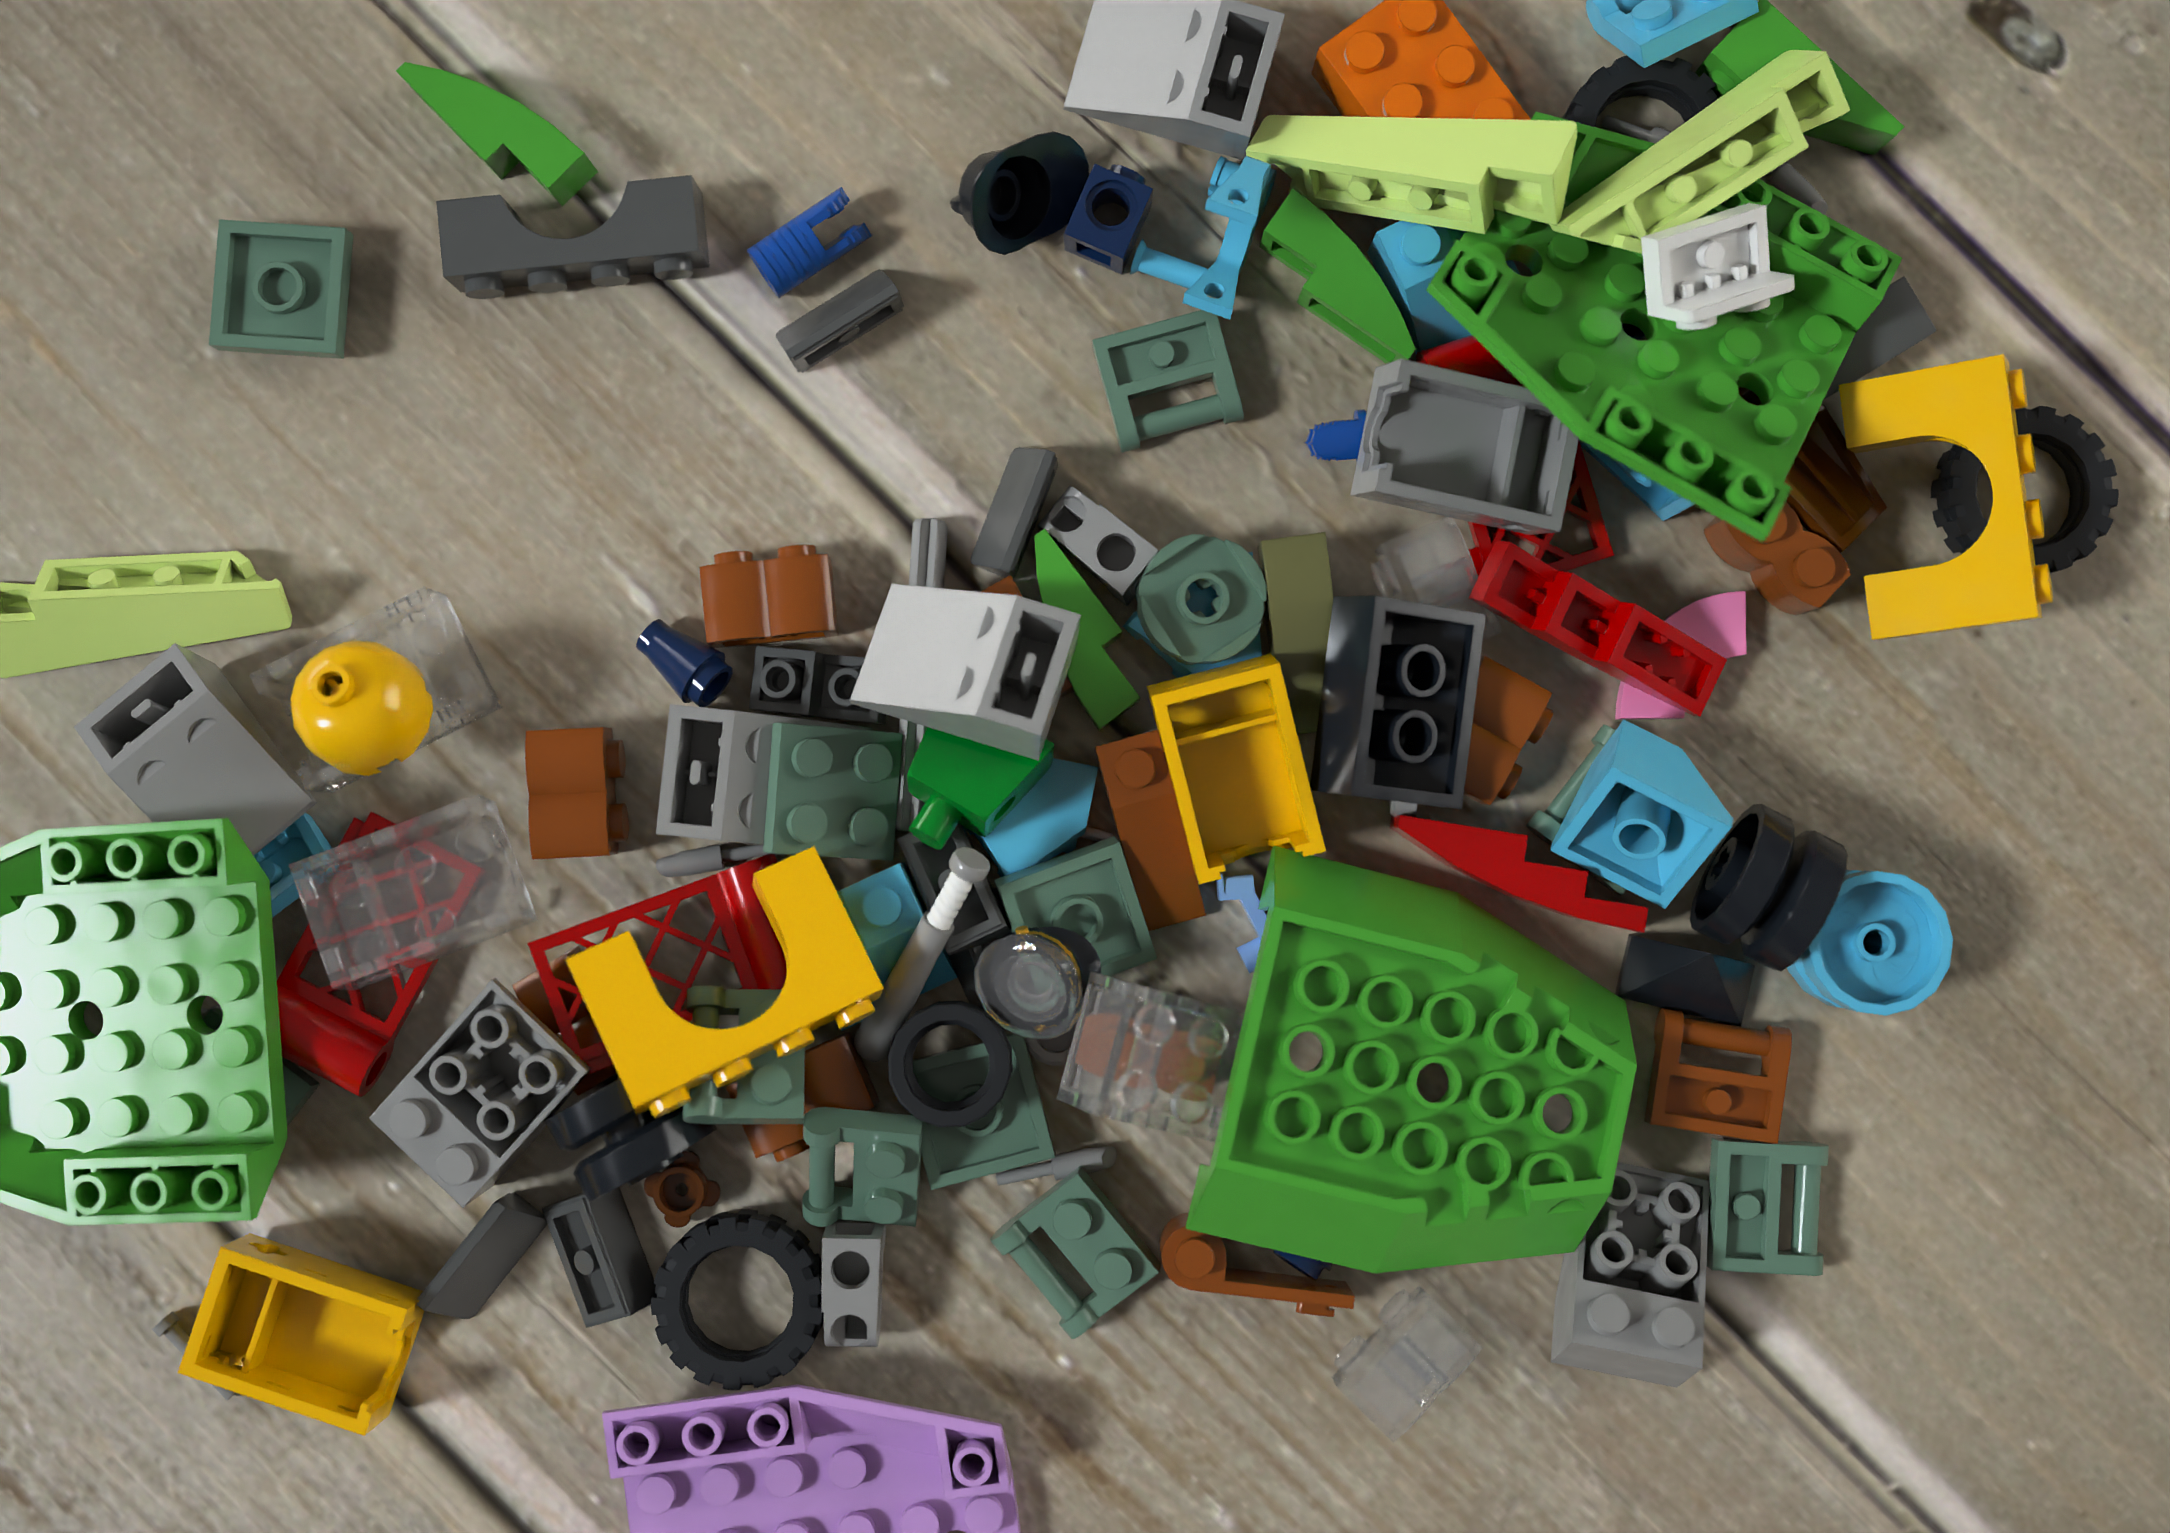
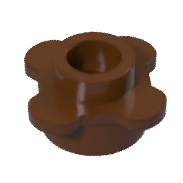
M689 1150L681 1151L684 1156L674 1161L664 1171H657L650 1175L644 1182L645 1193L654 1199L657 1208L665 1214L666 1223L676 1228L686 1226L691 1220V1215L701 1207L714 1206L721 1195L719 1184L714 1180H709L701 1170L700 1157L695 1152ZM679 1183H684L688 1186L687 1194L681 1195L677 1192V1185Z

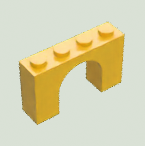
M2004 354L1840 384L1839 392L1847 449L1857 454L1929 441L1955 444L1967 449L1979 458L1989 475L1993 490V506L1988 524L1979 539L1967 551L1950 561L1933 566L1864 576L1872 640H1886L2042 618L2041 604L2053 603V593L2048 564L2035 565L2032 539L2044 538L2045 534L2040 499L2027 500L2024 474L2035 473L2036 463L2031 433L2018 435L2015 410L2028 407L2022 368L2010 370L2009 361Z
M815 846L753 874V889L785 956L787 978L780 995L773 1005L761 1016L747 1024L729 1029H709L691 1024L676 1015L665 1004L658 993L630 931H626L566 959L573 979L636 1114L648 1109L651 1110L654 1118L667 1114L692 1100L687 1091L710 1079H713L717 1088L727 1085L752 1072L754 1069L750 1060L774 1049L778 1058H782L814 1042L815 1039L811 1031L835 1020L839 1029H842L875 1012L871 1002L880 998L884 988Z

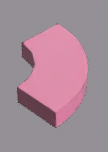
M1746 591L1727 592L1709 596L1676 610L1664 620L1726 659L1747 654ZM1622 681L1620 682L1615 720L1684 718V711Z

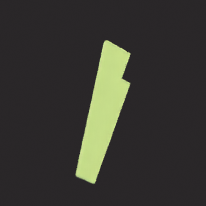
M1788 50L1780 54L1564 208L1558 225L1549 224L1555 232L1642 254L1641 237L1701 217L1807 149L1809 146L1803 132L1850 111L1827 52Z
M1269 115L1263 119L1245 151L1249 157L1278 166L1292 178L1288 192L1290 193L1292 189H1295L1318 208L1485 234L1494 218V209L1539 222L1558 225L1565 202L1577 138V125L1574 121Z
M238 551L45 560L35 584L0 582V678L164 651L174 643L187 647L284 630L291 626L292 613L282 583L276 578L272 581H266L256 574L251 561Z

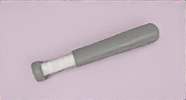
M960 847L952 854L949 860V867L952 870L949 878L946 880L931 910L924 912L909 942L885 981L880 998L872 1003L875 1012L863 1019L854 1036L853 1046L857 1054L862 1058L878 1062L888 1056L896 1033L906 1023L939 955L954 930V918L962 907L963 901L967 898V893L970 892L972 884L982 882L989 872V861L980 852L968 847Z

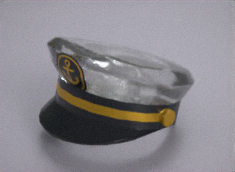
M1027 926L1017 927L1015 932L1009 933L1005 938L992 942L982 951L974 969L975 991L985 1012L1002 1028L1018 1036L1033 1039H1052L1067 1033L1078 1021L1082 1012L1083 1002L1095 991L1101 975L1100 959L1092 944L1074 931L1054 926L1028 928Z

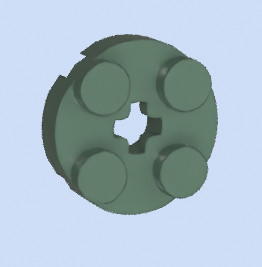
M1191 534L1170 542L1149 561L1135 588L1137 613L1147 637L1160 651L1184 665L1213 664L1228 659L1245 649L1257 636L1262 622L1260 623L1264 614V602L1267 601L1265 578L1254 558L1242 546L1227 539L1223 541L1216 537ZM1196 583L1197 587L1201 590L1211 586L1216 591L1218 597L1210 603L1215 612L1212 616L1205 617L1201 611L1192 613L1188 609L1186 602L1191 596L1187 588L1190 584Z

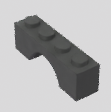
M692 175L628 181L618 208L603 225L588 234L569 239L545 237L527 229L522 224L516 211L500 194L436 201L443 277L461 293L465 292V295L469 298H497L505 294L504 288L528 286L529 290L533 292H558L565 290L569 281L589 279L592 280L594 285L618 286L629 283L630 275L655 273V277L658 279L678 280L692 276L693 269L710 267L703 194Z

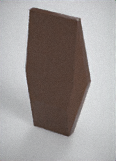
M1738 387L1739 395L1746 402L1757 406L1762 405L1759 397L1753 391L1744 387ZM1821 404L1784 480V483L1792 487L1785 501L1795 511L1801 524L1809 532L1823 537L1841 553L1888 507L1854 452L1847 449L1846 439L1826 407Z

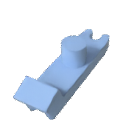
M1220 874L1221 879L1216 880L1217 900H1239L1258 936L1236 948L1250 974L1255 970L1267 914L1264 910L1258 909L1260 901L1255 893L1253 874L1223 877V874Z

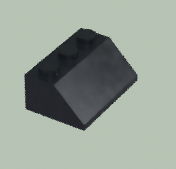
M1376 595L1333 597L1310 781L1311 791L1462 809L1486 614Z

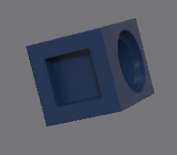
M1094 163L1064 232L1065 251L1122 275L1152 206L1153 188L1144 185L1146 182L1145 178L1125 166L1113 164L1110 169H1106ZM1111 202L1121 205L1127 211L1128 217L1121 224L1107 226L1100 223L1093 213L1100 205Z

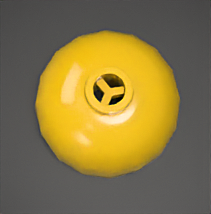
M351 640L323 649L308 660L296 677L291 696L293 725L307 748L324 762L345 774L370 776L381 772L377 769L378 767L388 765L394 759L403 762L415 752L428 733L433 712L432 696L426 691L424 679L421 677L423 674L406 657L378 642Z

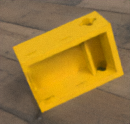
M1271 654L1146 686L1172 779L1195 875L1199 884L1221 879L1220 872L1226 871V864L1234 863L1236 860L1251 854L1272 850L1273 846L1285 849L1293 847L1295 852H1301L1303 857L1326 852L1280 663Z
M249 1233L220 1247L177 1373L365 1436L390 1415L424 1314V1310L416 1305L419 1302L417 1299L423 1291Z

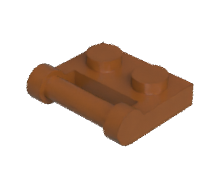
M1661 1008L1657 1014L1654 1028L1655 1050L1644 1121L1652 1125L1778 1144L1792 1049L1791 1030L1785 1027L1768 1025L1763 1031L1684 1018L1682 1011ZM1688 1044L1761 1056L1762 1066L1760 1075L1679 1062L1681 1045Z

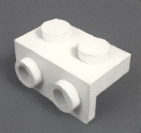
M1743 204L1641 237L1647 314L1675 321L1676 328L1698 330L1713 326L1717 323L1718 315L1730 311L1751 312L1764 309L1770 305V298L1795 289L1794 275L1770 271L1766 205Z

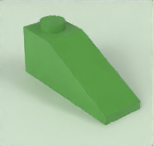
M1759 0V12L1741 20L1710 52L1695 73L1699 77L1705 73L1716 84L1712 90L1719 99L1788 50H1822L1768 0ZM1829 57L1850 111L1805 131L1803 134L1875 155L1905 126Z

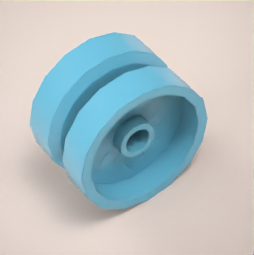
M1846 870L1838 898L1825 924L1807 950L1794 964L1787 967V970L1804 992L1826 1005L1856 1012L1887 1016L1913 1009L1936 992L1950 967L1953 937L1945 910L1926 887L1901 874Z

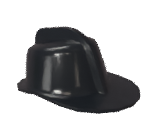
M1054 131L1036 134L1003 150L991 151L977 156L968 164L963 173L958 195L950 200V205L953 211L963 215L964 220L975 231L978 240L989 251L1002 255L1016 252L1033 242L1059 231L1069 223L1089 177V163L1083 148L1071 136Z

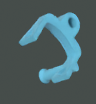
M1220 156L1210 180L1209 197L1205 206V210L1229 218L1216 262L1208 269L1148 248L1144 239H1142L1135 252L1130 275L1140 271L1188 288L1182 303L1230 320L1238 276L1245 264L1255 228L1269 201L1277 170L1272 169L1271 164L1249 156H1245L1241 164Z

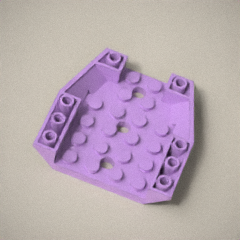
M799 1384L606 1410L602 1413L610 1479L623 1478L630 1533H948L953 1530H960L966 1533H1021L1013 1470L1003 1427L1000 1423Z

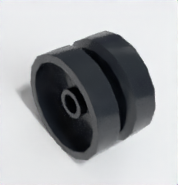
M1753 804L1735 821L1713 853L1701 877L1692 902L1689 918L1691 928L1722 944L1729 945L1741 938V947L1745 956L1772 970L1783 971L1794 964L1811 945L1825 924L1838 898L1847 868L1848 854L1844 845L1816 831H1804L1795 837V828L1791 818L1763 804Z
M620 1079L545 1121L560 1150L573 1151L600 1135L604 1140L606 1146L581 1160L573 1172L589 1202L627 1182L629 1186H632L684 1156L681 1151L717 1129L715 1124L684 1122L683 1106L656 1118L653 1117L650 1109L636 1114Z

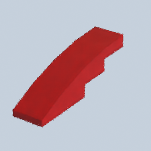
M1495 541L1468 598L1571 656L1693 716L1701 717L1727 662L1726 658L1635 603L1621 602L1572 572L1558 571L1508 541Z
M1397 815L1395 818L1391 816L1390 829L1442 864L1504 895L1563 916L1645 933L1649 907L1585 897L1588 871L1524 861L1528 835Z

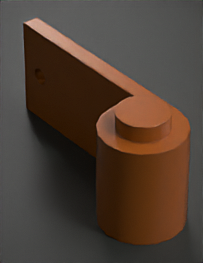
M1182 1213L1170 1219L1162 1230L1159 1239L1162 1266L1168 1278L1179 1287L1193 1291L1296 1302V1312L1301 1314L1334 1317L1335 1309L1330 1308V1306L1354 1309L1355 1295L1346 1281L1321 1278L1314 1281L1304 1276L1226 1268V1248L1222 1237L1186 1229L1189 1213Z

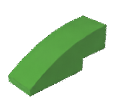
M404 62L396 70L411 89L501 180L520 163L564 206L598 173L592 162L580 148L554 125L520 102L482 83L441 69Z
M1292 189L1264 229L1259 247L1307 279L1296 303L1387 364L1399 359L1409 360L1416 348L1402 314L1379 274L1357 245L1323 211L1295 189Z
M1044 528L1034 536L1036 572L1041 600L1044 604L1081 614L1077 646L1067 678L1072 685L1077 699L1100 732L1136 705L1141 697L1104 650L1122 636L1121 628Z

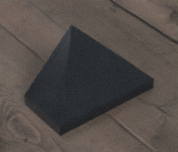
M1629 935L1615 995L1620 998L1665 1009L1682 1011L1685 1014L1741 1027L1755 965L1712 953Z

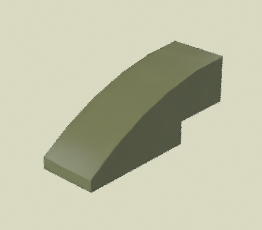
M1325 532L1262 540L1257 547L1260 569L1267 586L1264 616L1269 652L1280 663L1297 735L1317 732L1334 597Z

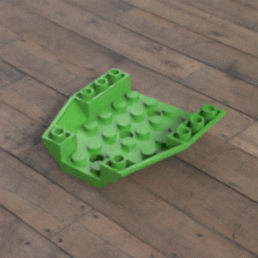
M1537 111L1531 118V120L1570 121ZM1575 122L1577 125V138L1563 209L1656 143ZM1758 179L1699 218L1747 203L1766 205L1770 271L1794 275L1795 289L1770 298V305L1764 309L1751 312L1730 311L1718 315L1717 323L1713 326L1698 330H1681L1676 328L1675 321L1647 314L1643 256L1640 253L1555 232L1547 223L1494 209V218L1485 234L1465 231L1461 239L1455 241L1426 291L1580 440L1761 542H1764L1769 536L1792 488L1784 483V480L1856 332L1881 303L1902 260V257L1876 242L1867 239L1818 210L1805 205L1765 183L1763 180ZM1515 260L1525 264L1531 270L1533 276L1517 274L1509 268L1506 261ZM1627 323L1638 327L1645 334L1647 341L1636 340L1628 336L1622 329V324ZM1738 387H1744L1753 391L1759 397L1762 405L1757 406L1746 402L1739 395Z
M229 818L40 829L1 846L0 1203L68 1226L251 1221L256 1219L287 1141L288 1133L270 880ZM207 996L214 998L222 1009L223 1019L217 1030L209 1028L201 1015V1007ZM89 1002L98 1006L103 1015V1027L98 1035L93 1034L84 1022V1011Z
M1273 846L1258 909L1268 911L1212 1159L1210 1166L1200 1163L1185 1228L1371 1273L1575 1252L1612 1192L1637 1069L1626 1001L1458 892L1313 855L1303 857L1301 852ZM1302 1032L1312 1033L1319 1039L1322 1045L1320 1062L1316 1067L1308 1071L1298 1069L1292 1063L1289 1055L1292 1040ZM1430 1063H1435L1442 1067L1448 1078L1445 1094L1433 1102L1425 1100L1417 1088L1419 1072ZM1556 1094L1564 1096L1572 1108L1570 1123L1559 1132L1550 1130L1543 1119V1108L1546 1101Z

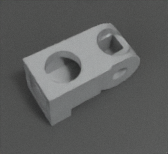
M1072 486L1066 489L1037 525L1040 530L1045 528L1063 552L1078 562L1126 606L1135 598V588L1138 581L1141 579L1149 561L1159 551L1101 504L1098 506Z
M838 1219L835 1223L826 1226L822 1237L821 1313H824L825 1346L878 1347L882 1316V1279L886 1224Z

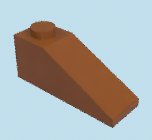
M1158 729L1095 746L1096 756L1123 854L1148 931L1206 916Z

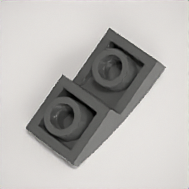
M1905 276L1889 285L1881 303L1856 332L1824 399L1838 392L1840 384L1855 382L1937 331Z
M756 646L749 709L846 721L886 723V714L850 703L851 695L865 659L864 657Z

